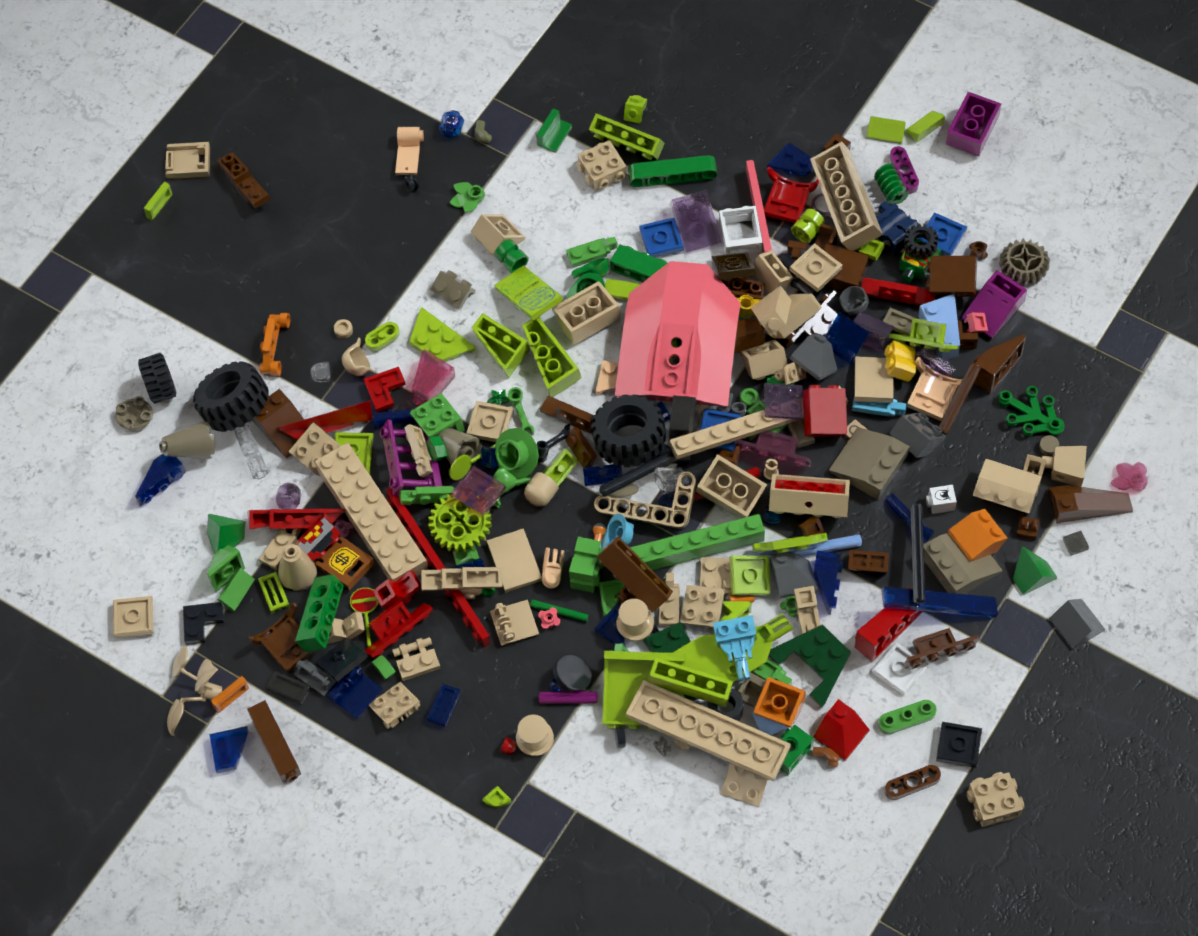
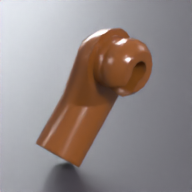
M813 747V757L826 758L829 767H837L839 765L840 757L831 748Z

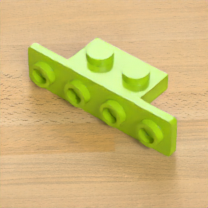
M913 318L910 336L889 334V338L895 339L896 342L906 344V341H908L911 346L921 347V344H924L926 349L939 347L941 352H950L951 349H958V345L944 343L947 326L944 323Z

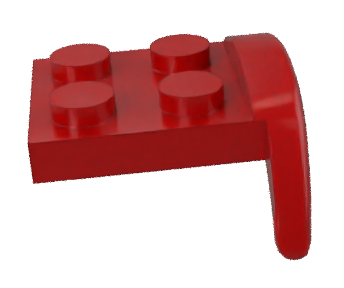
M768 167L767 174L774 182V185L765 205L764 214L768 217L796 223L803 213L809 194L816 190L820 180L817 179L812 183L794 182L780 176L771 167Z

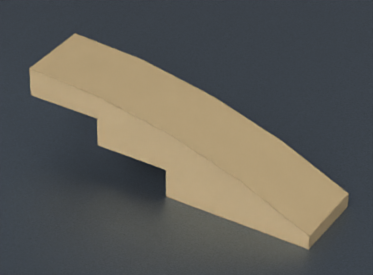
M502 567L421 570V591L502 587Z

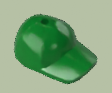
M600 258L591 261L582 267L574 269L572 276L575 279L590 272L604 278L609 271L608 258Z

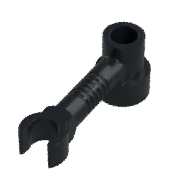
M570 424L565 425L561 433L547 442L543 440L537 442L538 462H545L548 458L549 449L567 438L570 433L568 432Z

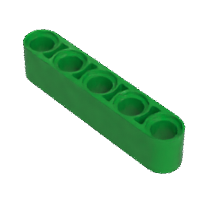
M713 156L634 163L627 168L629 184L632 187L710 180L717 176L716 161Z

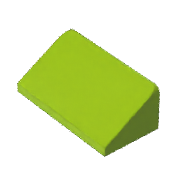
M932 110L908 127L906 132L919 142L944 124L945 116Z
M871 116L867 138L902 144L906 122Z
M565 448L559 451L542 473L553 479L559 486L579 461Z

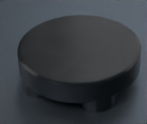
M564 655L552 667L554 678L558 683V689L562 692L579 693L584 691L591 683L592 673L588 664L576 655Z

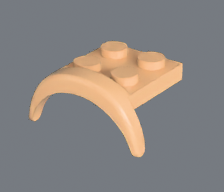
M918 357L916 359V366L921 376L906 407L942 421L962 379L944 376L929 368Z

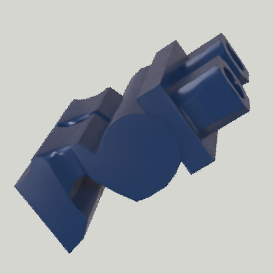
M884 201L878 207V212L881 214L879 216L875 214L883 234L878 239L881 242L889 240L890 250L896 255L905 247L904 238L907 229H911L912 225L917 227L919 223L916 219H911L910 215L907 216L897 204L894 203L891 206Z

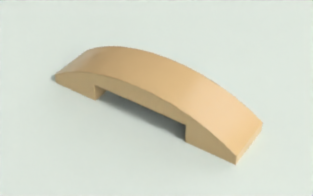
M814 586L794 589L801 634L821 625L817 609L818 604Z

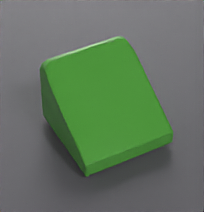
M474 544V550H471L469 547H466V552L462 548H459L458 553H456L455 549L452 550L457 567L480 561Z

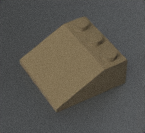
M857 427L828 472L840 479L850 480L851 485L879 500L906 459L910 446L894 437Z
M949 533L940 535L923 545L925 563L953 600L960 598L1003 572L991 555L970 561Z

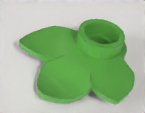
M468 182L454 184V189L458 194L452 198L450 204L456 208L463 207L465 213L471 212L477 208L478 202L484 199L485 192L480 186H472Z

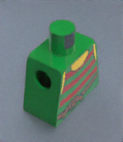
M914 239V242L918 245L927 244L918 239ZM937 248L936 252H933V256H940L941 249ZM904 249L899 267L904 272L902 278L907 282H911L914 276L924 279L928 274L927 262H931L929 255L927 259L922 256V260H919V256L912 258L913 254L909 256Z

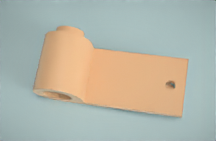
M398 127V152L395 174L410 175L413 173L417 175L420 142L424 141V131L420 130V127Z

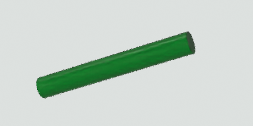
M533 599L530 607L543 611H548L553 607L557 609L558 615L584 622L588 621L589 615Z

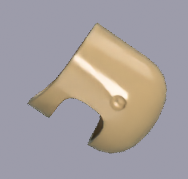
M537 472L527 484L524 494L531 504L543 507L550 502L559 487L549 476Z

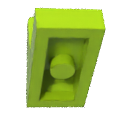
M723 601L721 611L726 615L720 621L748 616L751 613L752 604L749 601Z

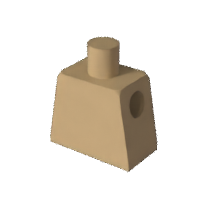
M1087 446L1055 447L1053 457L1042 456V458L1046 459L1044 468L1052 469L1051 479L1082 487Z

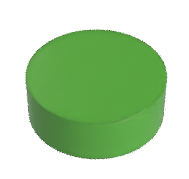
M747 388L740 393V402L744 403L746 408L752 407L759 400V395L754 389Z

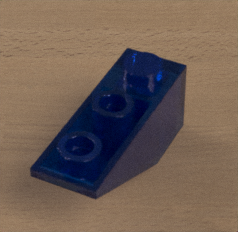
M161 454L152 462L135 495L140 507L143 504L149 503L155 495L165 491L171 483L181 479L186 473L182 462L177 457Z
M817 550L814 576L827 614L831 615L832 608L836 609L838 597H835L834 593L839 591L841 579H837L838 573L842 574L843 562L840 561V554Z

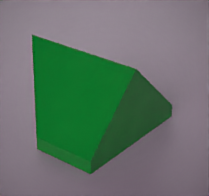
M208 514L207 535L214 555L219 549L225 548L227 545L235 547L244 540L246 521Z
M1022 546L1013 581L1021 593L1025 595L1056 580L1057 576L1046 560Z

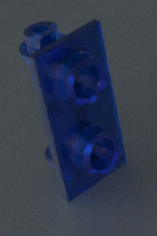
M604 465L603 468H600V466H586L583 469L585 486L605 484L621 476L622 466Z

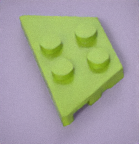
M423 307L420 309L411 335L410 345L435 364L446 363L450 359L459 358L460 354L468 351L472 353L476 350L473 344Z
M827 533L756 543L752 544L753 552L776 550V553L788 552L790 547H795V550L808 549V545L828 541Z

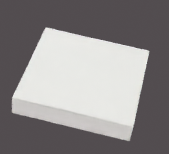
M896 642L873 668L872 674L904 696L928 668V664L923 663L915 669L911 667L905 669L903 666L904 662L908 657L914 656V654Z

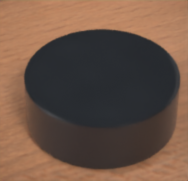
M615 728L617 749L625 748L626 746L623 728Z

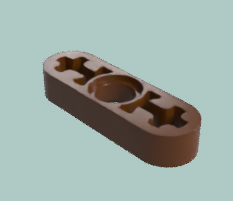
M928 765L892 779L886 783L885 795L890 800H898L934 786L940 781L941 771L935 765ZM931 771L932 774H935V778L927 777L928 772ZM915 778L919 784L916 787H910L907 784V780ZM891 786H894L895 789L899 788L896 794L894 791L890 792Z

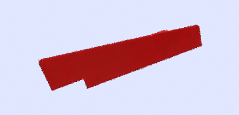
M367 401L278 427V430L298 440L313 422L325 433L353 426V422L373 420L371 403Z
M344 509L248 510L247 516L249 529L269 527V529H309L322 515L333 524L344 512Z

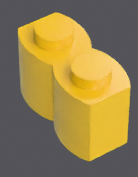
M893 340L885 349L884 354L887 360L885 368L889 376L909 382L916 372L915 349Z

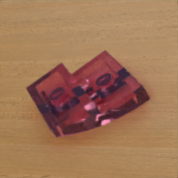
M473 466L464 480L461 479L451 496L484 515L504 492L506 485Z

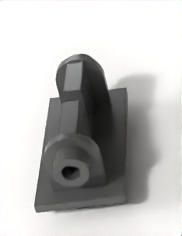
M299 660L296 664L298 669L293 675L323 696L337 682L308 660Z

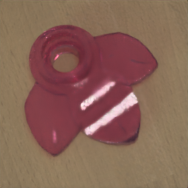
M1137 462L1133 466L1129 463L1117 464L1116 470L1119 476L1111 481L1114 487L1121 490L1132 488L1134 491H1142L1146 488L1148 484L1147 468L1143 463Z

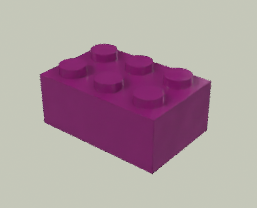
M968 91L947 132L946 145L980 156L999 118L1002 103Z

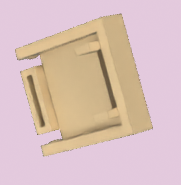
M209 142L167 145L166 178L209 177ZM199 155H205V164L203 162L199 163Z

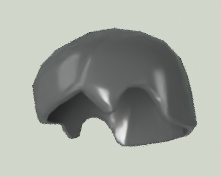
M848 287L839 296L841 307L848 315H859L867 309L869 299L862 287Z

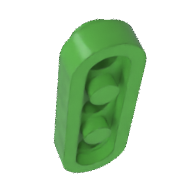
M922 700L884 713L879 718L878 726L881 732L893 734L931 721L936 715L937 708L932 701ZM928 707L930 710L925 711L923 708ZM909 713L911 717L907 718L904 714ZM891 720L893 723L887 724L885 721Z

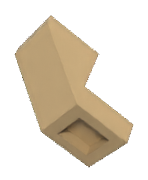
M355 611L344 620L334 618L327 644L339 642L345 638L353 639L365 630L362 613Z

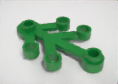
M1029 386L1026 390V396L1029 398L1031 407L1013 398L1012 393L1007 390L1001 391L998 394L997 402L1001 407H1009L1011 405L1026 414L1020 416L1013 413L1009 414L1006 418L1008 426L1013 427L1017 424L1026 423L1022 430L1026 436L1046 431L1050 435L1056 436L1063 432L1065 425L1060 418L1056 417L1053 407L1054 398L1050 395L1043 398L1042 405L1046 408L1048 415L1046 417L1041 413L1037 399L1038 389L1035 386ZM1013 418L1015 421L1011 422L1009 419ZM1039 421L1042 424L1034 426L1027 422Z

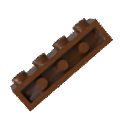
M619 536L614 538L597 556L600 563L608 568L614 577L627 587L630 594L643 601L652 613L668 600L673 593Z

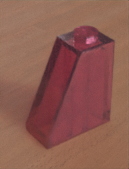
M425 349L421 353L412 387L413 401L418 406L441 394L455 378L454 367Z

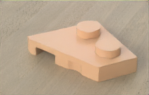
M602 361L596 395H602V392L612 389L613 392L615 391L619 363Z

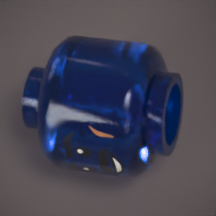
M455 110L445 112L442 115L439 129L445 137L454 138L461 134L464 118Z

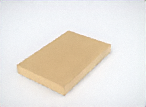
M855 357V401L893 403V377L888 375L885 368L886 358Z
M524 529L487 540L495 566L502 567V585L505 593L542 581Z

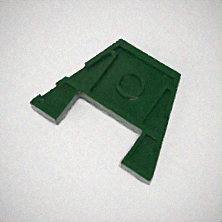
M822 624L772 648L769 653V657L778 665H781L795 652L823 680L809 694L821 708L824 707L851 654V651Z

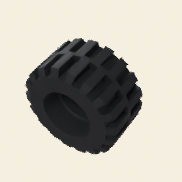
M159 352L139 359V370L150 400L156 404L176 397V388L164 355Z

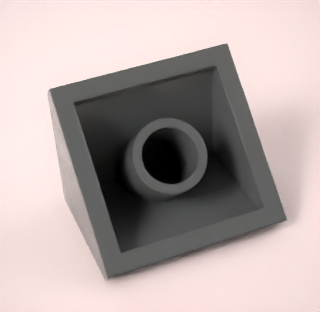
M1082 599L1067 600L1049 618L1050 622L1072 650L1105 631V628Z

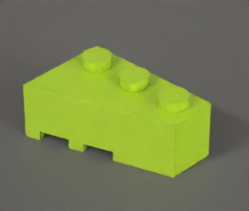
M484 313L480 315L471 327L476 338L508 378H510L531 350L527 340Z

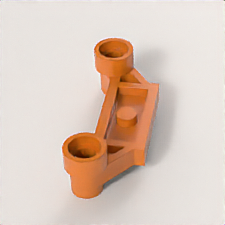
M280 313V315L270 314L267 326H264L265 337L264 342H261L260 346L261 353H263V362L260 363L261 374H271V376H280L281 362L274 361L280 327L289 328L290 326L289 313Z

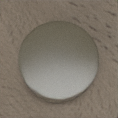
M1050 435L1043 437L1039 445L1040 451L1049 456L1054 454L1055 447H1059L1058 439Z

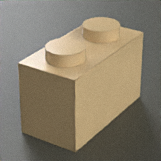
M772 250L758 255L754 262L756 277L760 282L765 283L764 287L769 294L780 285L786 291L794 277Z

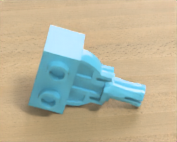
M753 616L714 622L717 647H721L722 651L728 655L729 663L733 662L732 654L734 655L738 681H744L742 671H744L745 679H750L751 676L745 652L748 653V658L752 659L751 650L754 646V640H757Z

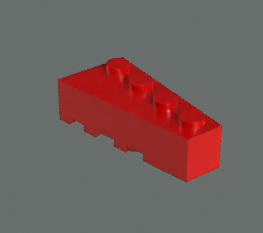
M909 587L904 592L900 591L891 603L887 604L878 614L857 630L855 648L873 662L925 611L927 602L915 604L913 590Z

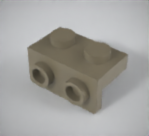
M440 270L430 290L462 309L469 294L475 293L476 290L471 287L472 284L464 279L462 281L459 280L456 273L450 270L447 272Z

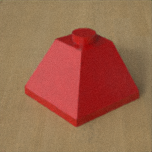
M838 699L826 713L813 738L825 747L831 748L839 757L846 761L870 732V729L855 710Z

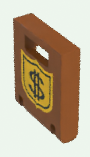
M340 536L338 541L341 544L336 542L331 546L323 557L320 558L323 563L317 561L315 565L326 575L334 574L344 587L350 591L375 564V561L370 555ZM360 562L361 567L352 577L349 576L348 573Z

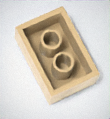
M717 454L695 491L742 519L748 517L767 484Z

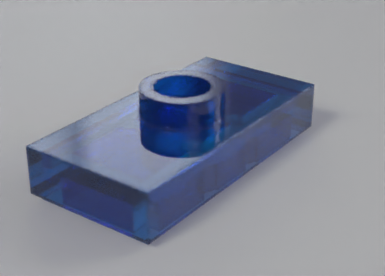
M442 683L428 714L427 721L446 727L459 699L461 690Z

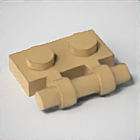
M430 637L425 639L419 638L416 639V642L407 645L404 643L399 645L398 648L392 649L394 657L403 656V659L396 661L403 681L441 669L435 650L426 651L425 649L426 646L432 645ZM419 649V654L409 657L408 652Z

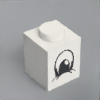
M953 485L929 489L926 503L927 507H931L932 514L955 511L957 501Z

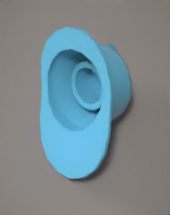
M617 513L610 519L607 530L602 538L601 549H604L617 536L627 545L631 542L634 525L627 522L622 514Z

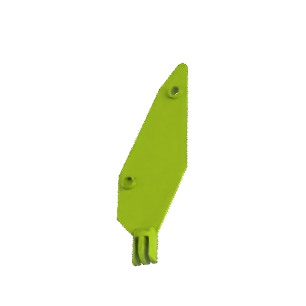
M783 613L762 626L755 627L757 640H754V646L751 650L752 659H749L748 653L745 652L749 672L765 664L773 642L793 630V627L789 624ZM715 633L699 636L673 652L685 653V667L733 681V683L738 680L734 655L732 654L733 662L729 663L728 655L722 651L721 647H717Z

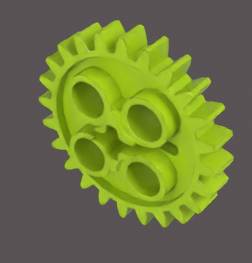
M455 492L452 498L447 494L448 500L445 501L443 498H440L441 505L435 503L436 510H431L432 516L429 517V529L432 530L431 536L435 537L436 543L440 542L442 548L447 545L448 551L452 547H455L456 553H458L459 548H462L464 552H466V547L474 550L473 544L481 546L479 540L486 541L484 534H490L488 528L492 527L490 522L492 518L491 514H489V508H485V502L479 503L480 498L476 497L478 501L471 508L464 504L472 496V493L466 497L465 492H462L461 496H458L457 492ZM459 508H466L463 512L457 511ZM445 519H450V520H451V521L448 522V523H443V522H442V521L445 520ZM472 521L478 522L476 525H470ZM458 532L463 533L460 537L454 535Z

